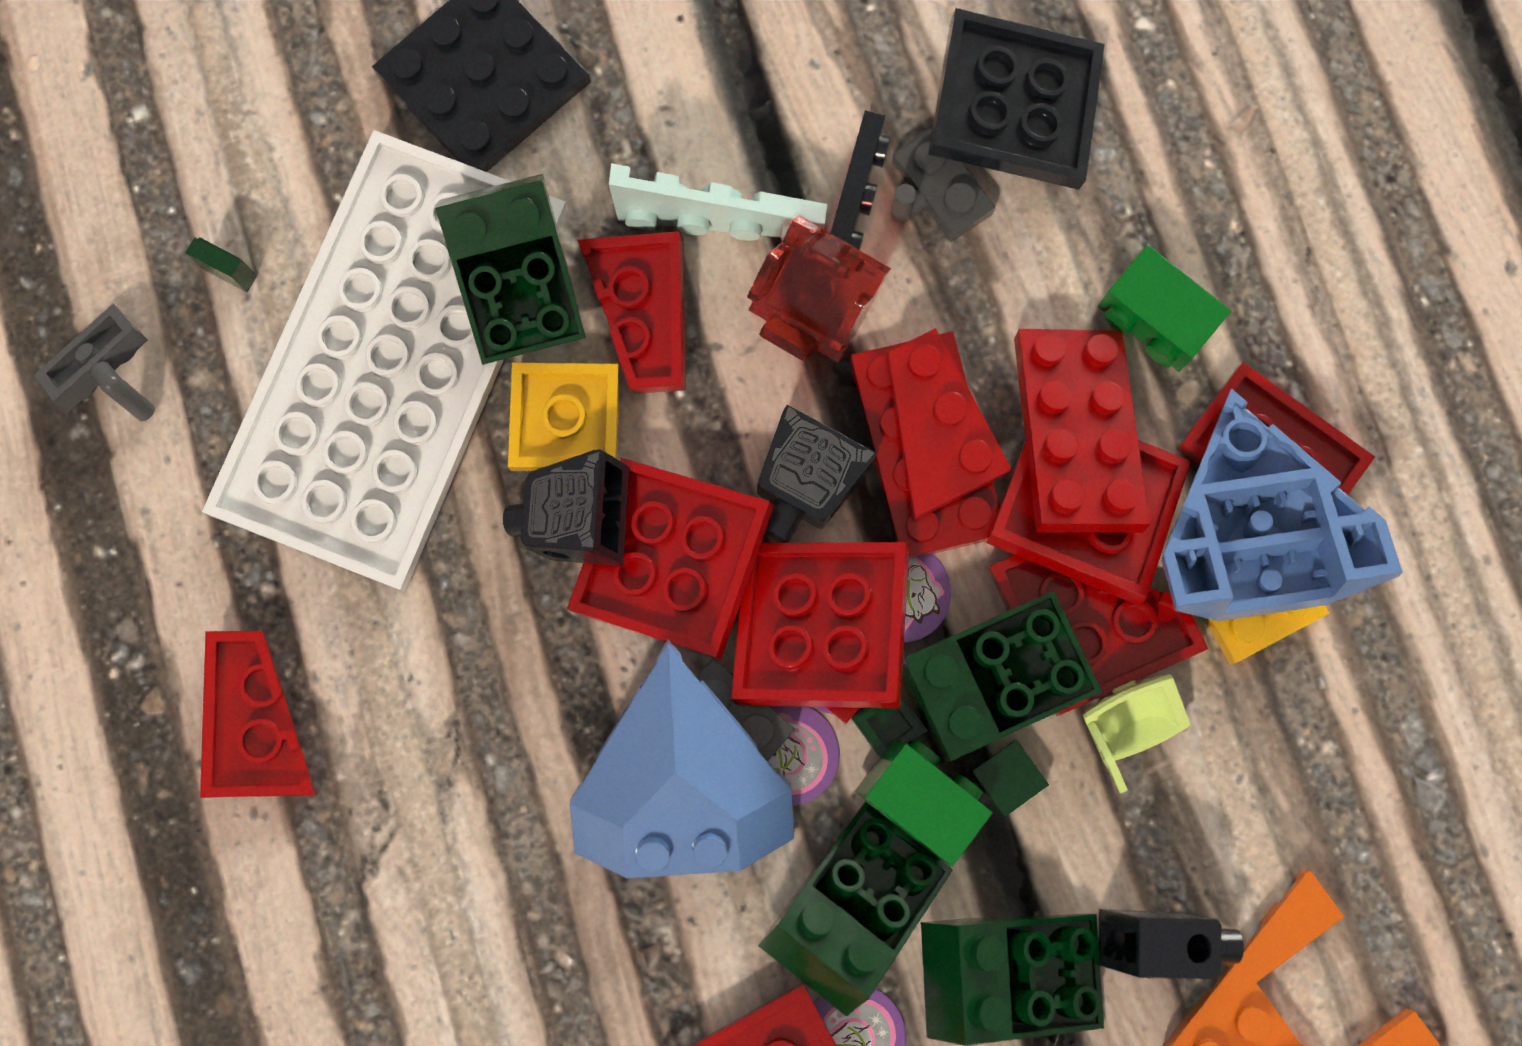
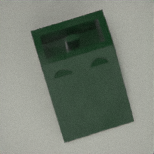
M543 174L439 200L435 209L482 365L586 338Z
M1054 591L903 658L902 678L922 722L928 730L927 732L934 748L942 759L941 763L955 760L1102 692Z
M865 801L783 909L758 946L847 1017L871 997L953 869Z
M1097 914L965 918L921 922L927 1038L968 1046L1104 1029Z

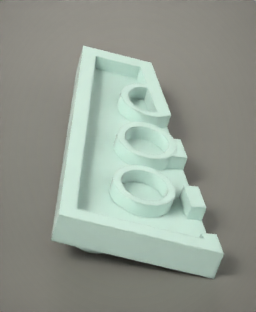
M611 163L609 187L618 221L625 222L628 227L633 229L653 230L656 228V225L677 227L678 231L688 235H705L708 233V230L729 232L731 237L746 241L757 240L762 235L781 237L783 242L796 246L810 245L813 241L823 242L827 204L766 192H758L753 195V200L743 199L742 193L733 189L732 186L713 182L701 190H694L679 183V176L660 172L656 173L654 181L630 178V167Z

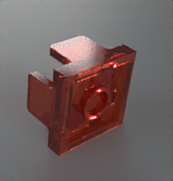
M797 216L792 220L782 242L766 256L747 295V298L752 300L748 310L767 321L762 326L759 335L789 354L805 361L814 351H818L839 363L845 356L891 268L805 218Z

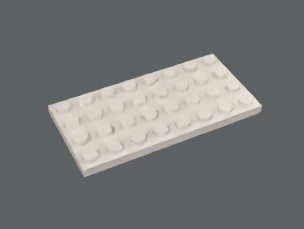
M373 130L202 510L203 513L403 592L406 591L504 361L503 359L484 365L481 363L435 207L441 199L511 181ZM549 196L559 231L568 207L565 201Z

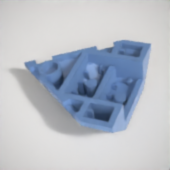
M1231 389L1161 558L1175 611L1215 621L1258 616L1328 605L1399 577L1403 572L1386 520L1370 506L1363 509L1339 488L1341 482L1274 424L1269 427L1266 426L1245 408L1248 402Z
M667 640L657 656V662L643 685L640 684L597 754L596 761L583 783L580 782L570 798L569 806L574 852L625 878L741 871L794 839L791 784L779 770L775 771L758 751L755 741L706 683L696 678L682 661V655Z

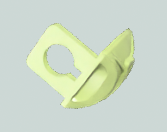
M1171 674L1147 678L1140 683L1133 680L1112 690L1113 695L1105 697L1089 706L1082 715L1102 761L1120 794L1128 791L1115 762L1116 760L1158 745L1191 726Z

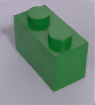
M1148 244L1108 290L1097 306L1105 312V320L1114 329L1121 330L1123 334L1131 333L1146 345L1145 350L1155 362L1164 367L1172 366L1178 372L1192 360L1232 312Z
M894 739L854 792L936 857L953 867L993 813L979 802L984 792L959 773L956 774L953 780L936 767L942 759L920 741L914 739L909 746L904 742Z

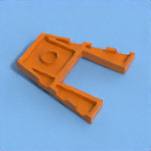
M1302 869L1295 876V883L1279 903L1275 902L1260 921L1262 925L1244 946L1241 962L1238 964H1226L1227 969L1210 991L1206 990L1163 1046H1302L1257 982L1345 917L1310 870ZM1406 1008L1357 1046L1441 1045L1418 1014Z

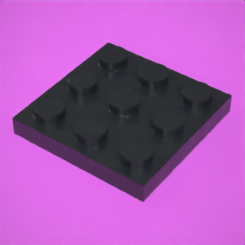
M449 0L372 65L379 79L458 162L485 172L493 168L591 82L589 73L518 0Z
M956 8L950 21L928 155L1080 190L1087 177L1105 44Z

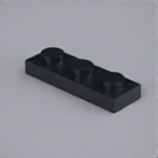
M866 110L864 112L823 258L822 273L842 278L846 262L854 264L857 262L864 233L855 231L860 213L870 215L878 185L869 183L873 165L883 168L891 139L890 136L882 135L885 115Z

